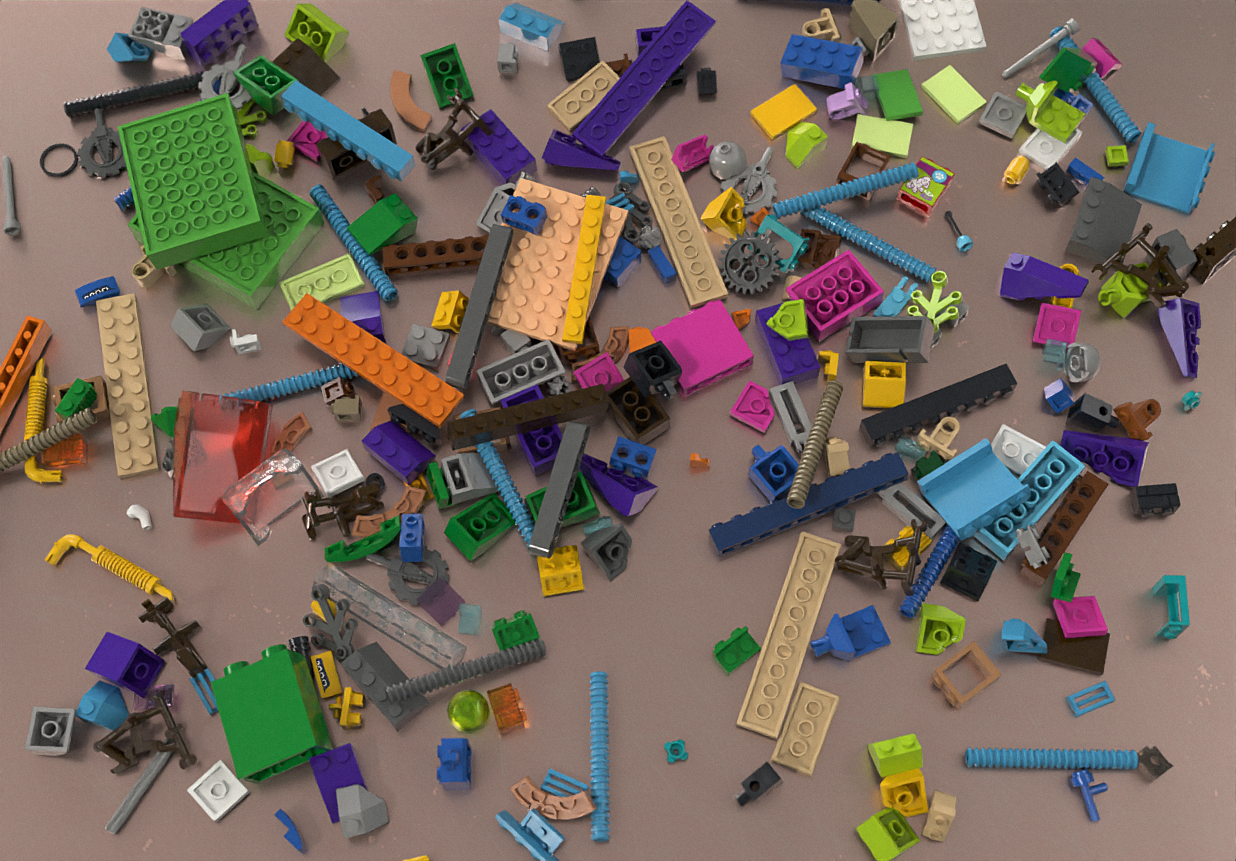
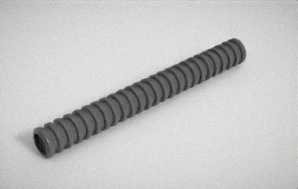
M538 638L537 641L525 642L524 645L519 644L518 647L513 646L512 649L506 648V651L500 650V653L494 652L493 655L488 654L487 657L481 656V659L475 658V661L462 662V665L458 663L456 667L450 666L449 669L445 667L443 671L437 670V673L431 672L430 675L426 673L424 677L418 676L417 679L413 677L411 681L407 679L405 683L398 682V685L386 686L385 694L388 702L393 705L395 701L399 703L401 699L404 701L408 697L412 699L414 695L418 697L420 693L426 694V691L433 692V689L437 691L439 687L452 686V683L458 684V681L471 680V677L477 678V675L490 674V671L496 672V669L502 670V667L515 666V663L519 665L521 661L525 663L528 659L530 661L533 660L534 657L538 659L540 655L544 657L546 656V647L543 640Z

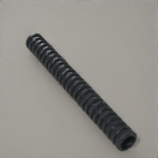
M201 71L199 74L195 72V75L191 73L189 76L184 75L183 77L178 76L177 79L173 77L172 80L168 78L167 81H155L154 84L150 82V85L145 83L144 86H133L132 89L127 87V90L123 88L121 91H110L109 94L107 92L104 95L100 93L98 96H87V99L82 97L81 100L65 101L64 110L66 115L71 118L72 115H83L84 112L86 114L89 111L93 113L95 109L106 110L107 107L109 109L112 106L116 108L117 105H128L129 102L134 104V101L138 103L140 100H151L152 97L156 99L157 96L161 98L162 95H173L174 92L179 94V91L183 93L185 90L190 91L192 88L196 90L197 87L199 88V82L203 80L202 74L204 72Z

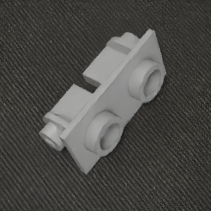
M1029 524L1026 531L1024 527L1016 530V537L1022 549L1030 545L1031 549L1024 553L1030 566L1033 565L1034 569L1042 566L1041 561L1043 560L1045 564H1048L1047 558L1050 555L1045 546H1040L1037 540L1040 539V535L1036 527L1031 528Z

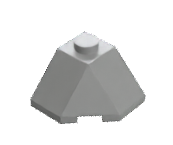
M359 784L336 789L339 818L344 838L365 834L389 822L385 801L381 797L373 795Z

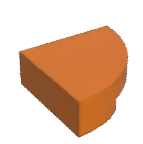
M763 207L749 220L760 226L765 216L770 215V213Z
M750 308L731 313L732 320L739 331L749 324L751 318Z
M691 453L690 467L710 469V460L707 457L703 459L700 458V454Z

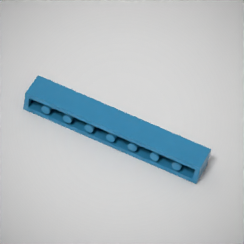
M295 81L282 94L283 106L287 111L296 113L302 121H308L316 130L325 132L333 141L337 140L347 150L356 152L361 159H367L376 169L384 170L390 178H396L402 182L416 166L413 155L298 81Z

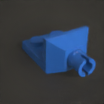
M874 605L842 618L839 617L838 613L834 614L825 635L822 638L810 641L812 650L815 649L814 654L816 657L831 652L833 656L849 662L891 644V641Z

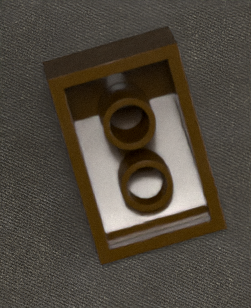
M299 38L272 61L275 65L298 79L299 83L321 97L341 80L329 65Z

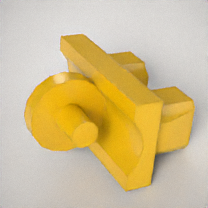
M345 687L343 705L342 697H336L335 704H329L328 709L334 711V719H339L341 712L339 725L343 727V730L361 726L362 714L352 713L353 706H364L365 695L354 692L350 687Z

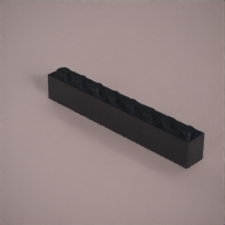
M1006 363L861 420L859 428L869 448L873 446L880 447L886 444L888 440L901 439L906 433L911 431L916 433L929 424L931 426L936 425L945 417L954 418L962 411L967 410L969 412L976 409L980 404L994 402L998 397H1008L1014 393L1017 382Z

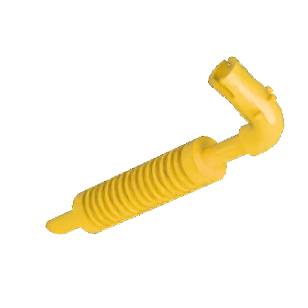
M41 358L37 362L35 376L30 377L23 442L37 433L41 434V431L44 429L48 379L43 377L45 358ZM36 455L31 456V458L24 462L25 473L33 481L40 482V484L44 482L61 483L63 481L60 478L63 477L62 470L37 469Z
M75 534L65 535L57 542H54L55 545L44 559L56 567L65 551H68L71 546L77 549L81 548L92 555V561L129 581V583L150 595L157 592L174 602L173 592L161 585L162 580L159 577L121 557L105 546L100 545L96 548L84 541L83 537Z

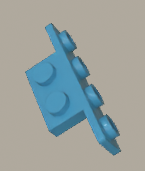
M534 808L528 812L521 823L506 810L499 812L495 816L500 826L505 830H509L519 844L525 845L535 859L540 861H559L553 854L565 840V837Z

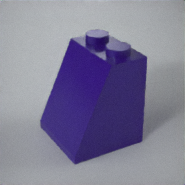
M106 631L85 669L103 680L145 698L165 660L137 642Z

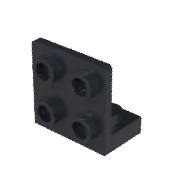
M595 37L558 44L566 80L581 78L600 63Z
M959 543L940 583L979 601L997 564V560L974 550L970 546Z

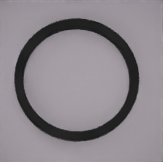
M63 143L51 145L45 149L40 157L42 170L52 177H61L69 174L74 170L78 162L75 149ZM58 147L70 149L74 153V162L68 170L61 173H51L44 168L43 161L49 151Z

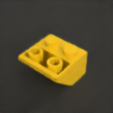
M865 361L863 369V407L893 408L904 403L906 363Z

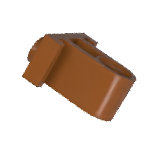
M1148 399L1134 405L1132 402L1118 405L1113 409L1132 439L1144 441L1153 436L1151 432L1147 433L1145 429L1161 414V406L1157 400Z

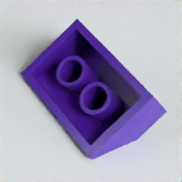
M391 420L375 426L362 440L365 450L407 485H410L427 468L429 463L436 458L435 454Z

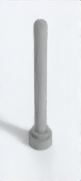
M1071 18L1065 23L1060 32L1005 70L1002 76L1008 78L1065 36L1074 35L1079 32L1080 27L1078 23Z
M5 156L2 161L7 220L3 227L5 234L17 235L20 232V227L17 220H15L11 163L10 158Z

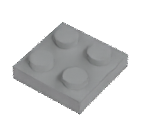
M995 92L983 112L979 124L1013 138L1027 114L1026 105Z
M412 324L401 354L421 367L438 371L450 339V334Z

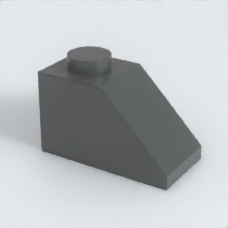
M623 524L596 530L581 542L590 559L609 580H612L627 567L628 560L626 557L628 548H631L632 538Z

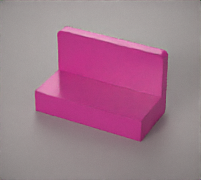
M1091 38L1082 48L1083 51L1098 63L1095 69L1102 79L1112 69L1118 70L1123 65L1099 39Z

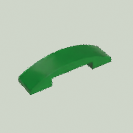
M397 515L381 522V531L352 544L346 545L344 540L325 547L326 562L351 561L381 549L401 530L400 516Z

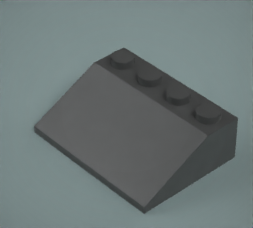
M1091 177L1085 189L1065 251L1104 263L1119 250L1122 243H1127L1131 240L1142 204L1111 183ZM1126 254L1124 255L1120 263L1123 264Z

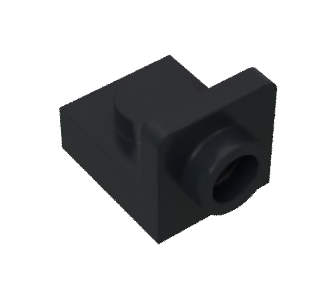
M708 67L697 71L698 95L716 94V70H711Z

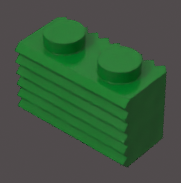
M77 378L54 411L60 418L68 420L70 416L74 417V414H79L80 411H85L86 408L92 407L94 401L97 400V391L91 384Z

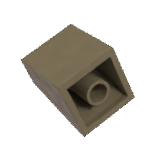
M854 0L851 4L852 11L849 16V28L856 38L859 36L863 39L870 51L867 56L870 60L874 61L895 38L899 15L876 0Z

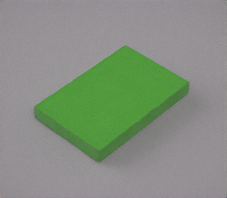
M908 69L872 75L871 80L886 121L922 116L923 109Z

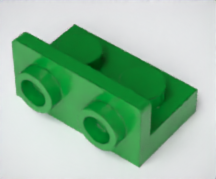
M437 462L429 463L427 477L438 509L457 505L451 501L450 489L446 486L442 468L438 467Z
M1064 552L1054 579L1050 597L1072 602L1081 576L1080 573L1073 571L1074 564L1071 563L1073 554Z
M518 611L513 614L514 617L507 620L505 617L494 621V625L490 626L499 650L506 651V648L511 649L513 646H518L540 637L530 611Z
M746 626L742 629L738 627L730 634L731 637L725 642L721 640L713 647L715 649L713 650V658L728 676L761 651V647L748 633L749 629Z

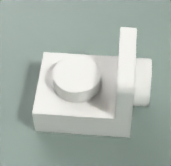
M232 329L233 336L230 337L231 347L235 348L238 354L262 350L257 334H247L240 337L237 330Z

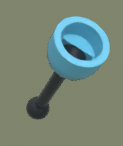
M946 211L945 217L949 218L959 236L957 247L961 252L971 249L974 245L972 239L967 235L961 234L952 217V212Z

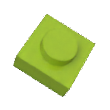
M1126 145L1106 147L1105 153L1108 167L1127 166L1129 160Z

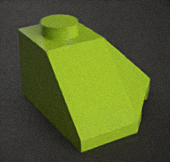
M800 122L787 132L785 156L798 169L826 149L828 136L816 124Z
M922 603L918 625L917 652L938 655L945 651L947 646L962 640L966 619L944 606Z

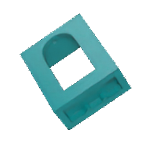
M766 215L756 232V237L761 233L764 240L771 231H774L789 241L793 247L792 256L788 259L781 258L776 264L781 266L779 270L784 273L794 271L799 264L798 258L808 249L809 245L807 243L810 239L808 237H801L777 221L779 218L775 215ZM749 245L747 248L752 251V246Z
M1163 575L1152 587L1153 596H1167L1169 621L1157 632V636H1164L1165 639H1175L1190 626L1185 575ZM1177 593H1179L1181 622H1180V618H1179V608H1178V597H1177Z

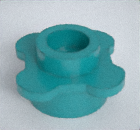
M1195 391L1186 393L1181 400L1185 405L1183 409L1187 411L1190 408L1195 409L1201 403L1200 397L1202 393H1196Z
M678 739L677 741L667 742L664 745V749L668 753V762L674 763L676 760L687 759L688 753L685 752L684 740Z

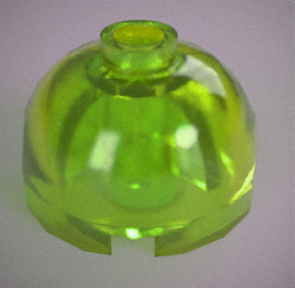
M466 689L452 696L448 703L447 715L448 720L456 730L469 734L479 731L486 725L490 709L487 700L482 694L476 690Z

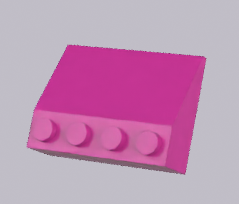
M850 250L845 251L786 288V292L791 300L804 299L808 329L819 342L849 324L852 317H860L881 304L884 290Z

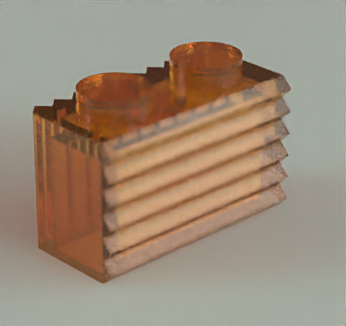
M75 433V435L70 436L68 439L64 438V441H59L58 444H53L52 447L42 450V462L46 467L88 463V441L83 435Z
M511 683L487 691L500 735L525 727L523 721L527 720L524 708L519 709L517 701L521 699L517 688L513 689Z

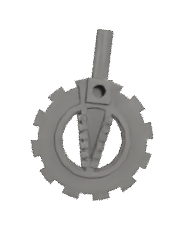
M239 45L233 61L225 62V65H213L210 71H205L202 74L203 80L199 82V90H202L200 96L203 100L225 93L230 95L238 83L233 72L242 67L241 60L246 50L245 45ZM222 77L220 92L217 95L214 92L213 86L216 80ZM240 83V90L230 98L236 109H240L243 107L242 104L248 103L252 99V96Z
M767 147L759 163L756 162L746 166L745 171L738 177L737 175L731 176V179L721 183V189L725 192L730 187H733L735 190L739 181L745 179L740 195L744 199L745 207H742L743 215L753 212L756 214L763 207L768 209L773 204L772 198L777 196V190L774 189V186L777 185L774 177H770V172L766 169V165L774 152V149L771 147ZM762 185L763 191L759 198L748 201L753 196V193Z

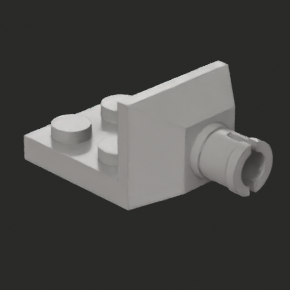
M522 171L515 184L507 183L495 187L476 225L489 233L493 224L501 225V213L509 196H513L520 178L532 182L535 178Z

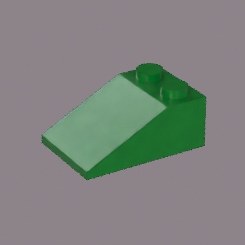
M455 43L420 55L439 108L452 104L447 99V96L453 97L456 94L455 88L462 93L463 100L474 96Z
M1063 47L1039 78L1045 82L1056 81L1058 82L1057 88L1068 93H1074L1081 89L1083 86L1082 82L1086 77H1090L1095 72V67L1098 63L1082 49Z
M262 55L233 72V75L257 103L272 115L284 108L282 94L295 81L299 82L298 79Z
M394 193L378 201L347 227V231L367 254L371 255L382 250V247H388L415 234L418 218L401 198Z
M581 471L577 474L561 527L583 522L601 514L588 481ZM547 486L525 496L535 522L537 521Z
M492 493L450 518L444 534L472 561L485 553L516 526V520L512 519L513 514L509 513L510 509H507L506 505L495 493Z

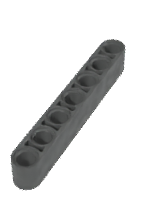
M568 421L530 540L529 554L549 559L553 555L589 438L590 426L587 424Z

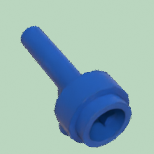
M1088 769L1071 773L1073 787L1080 786L1091 821L1100 820L1092 795L1107 791V784L1103 782L1089 787L1088 783L1094 782L1092 772L1089 773Z

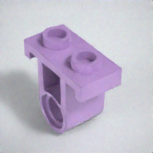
M853 83L846 84L845 91L833 94L826 100L830 119L839 120L855 114L867 116V100L865 97H862L859 88L856 89Z

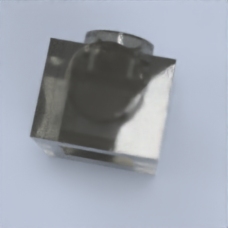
M1146 746L1137 753L1139 755L1138 767L1150 782H1153L1173 767L1172 763L1166 760L1156 746L1151 749ZM1151 757L1157 764L1151 762Z

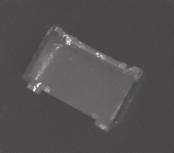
M283 449L229 487L222 494V500L253 541L259 546L267 541L272 531L269 525L300 502L304 504L302 497L305 492L308 491L309 494H313L319 488L303 464L290 450Z

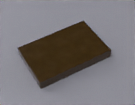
M1047 618L1042 637L1047 643V654L1039 653V660L1102 675L1104 673L1110 633L1099 636L1065 638L1060 622Z

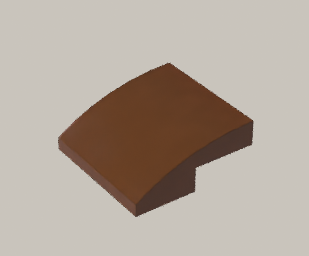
M802 229L800 236L803 238L808 237L810 240L807 243L809 245L808 249L797 260L799 261V266L816 270L838 256L842 241L840 236L823 235L820 230Z

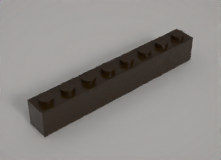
M599 384L449 421L446 434L453 451L605 413L609 405V398L604 385Z

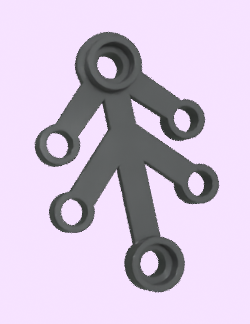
M619 182L615 185L614 195L610 199L624 193L625 199L628 198L629 201L638 206V210L634 208L628 214L623 237L627 242L635 245L639 240L640 234L638 230L633 228L631 216L641 222L642 228L645 226L652 227V218L644 215L648 213L650 204L634 195L629 183Z
M319 584L312 588L311 597L318 601L326 622L318 619L315 614L311 613L304 616L303 624L306 627L314 626L332 635L334 642L326 639L322 633L314 634L311 637V643L315 647L322 645L332 650L336 659L343 662L354 653L351 641L354 631L358 628V622L351 618L343 623L346 611L350 608V603L346 599L336 602L335 608L337 613L334 618L327 601L330 596V589L325 584ZM342 624L344 630L346 631L343 638L340 633Z

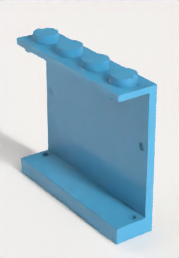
M1148 122L1123 192L1190 214L1192 209L1197 208L1201 198L1198 197V194L1202 193L1206 182H1203V178H1207L1211 167L1208 166V163L1212 162L1215 156L1213 151L1215 143H1212L1208 150H1204L1155 134L1153 131L1156 124Z
M986 438L917 481L923 496L961 541L973 536L981 528L989 526L994 520L1008 514L1013 508L1031 498L1029 485L1027 483L1022 485L993 453L991 443Z

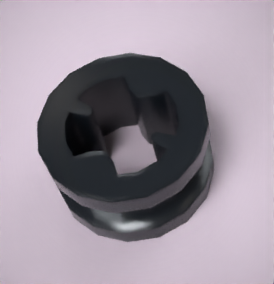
M378 473L368 475L365 481L366 486L372 484L373 480L376 482L379 480L378 483L382 491L385 487L383 477Z

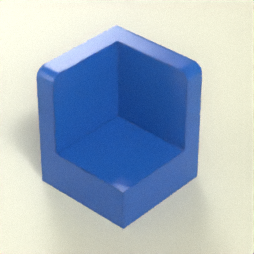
M1062 378L1044 388L1046 400L1056 413L1074 404L1073 392Z

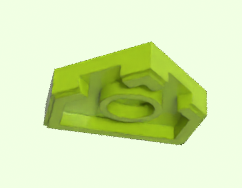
M804 299L784 302L779 307L777 313L767 321V326L788 341L808 338L809 330Z

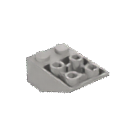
M141 7L130 31L129 38L166 56L185 60L188 51L180 33L192 25L194 21L190 17Z
M461 453L441 459L446 486L450 489L453 504L498 492L497 489L499 487L495 486V481L492 480L493 476L489 475L490 470L486 469L487 465L483 463L484 459H481V453Z

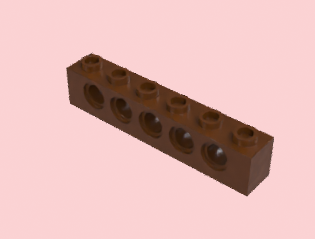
M489 234L481 237L467 236L462 239L449 238L443 241L430 240L425 243L411 242L406 245L393 244L388 247H382L385 273L387 276L478 267L480 266Z
M1089 471L1086 472L1084 477L1078 476L1073 484L1076 489L1074 492L1069 490L1063 499L1066 504L1063 508L1060 506L1057 508L1052 516L1056 519L1052 524L1048 522L1042 531L1045 534L1042 540L1037 539L1040 546H1045L1050 555L1047 558L1048 564L1041 562L1042 566L1034 569L1033 565L1030 566L1026 556L1021 562V565L1024 567L1020 573L1040 586L1044 584L1109 485ZM1080 493H1085L1088 498L1081 497ZM1069 508L1075 509L1078 514L1071 513ZM1058 524L1065 525L1067 530H1062ZM1048 540L1055 541L1057 546L1050 545Z

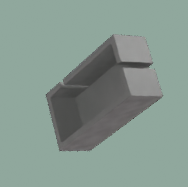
M927 316L852 317L849 334L852 337H848L845 353L853 363H865V361L907 363L908 360L911 363H928L935 327Z

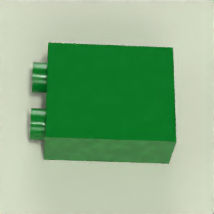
M284 644L264 649L261 652L263 659L251 665L247 661H240L226 666L223 669L225 676L211 682L239 780L258 784L308 762L311 757L333 749L304 655L288 649Z

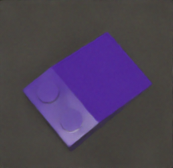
M373 291L340 297L341 315L386 344L379 292Z
M351 743L309 758L332 824L340 822L337 788L359 784L368 791L355 748Z

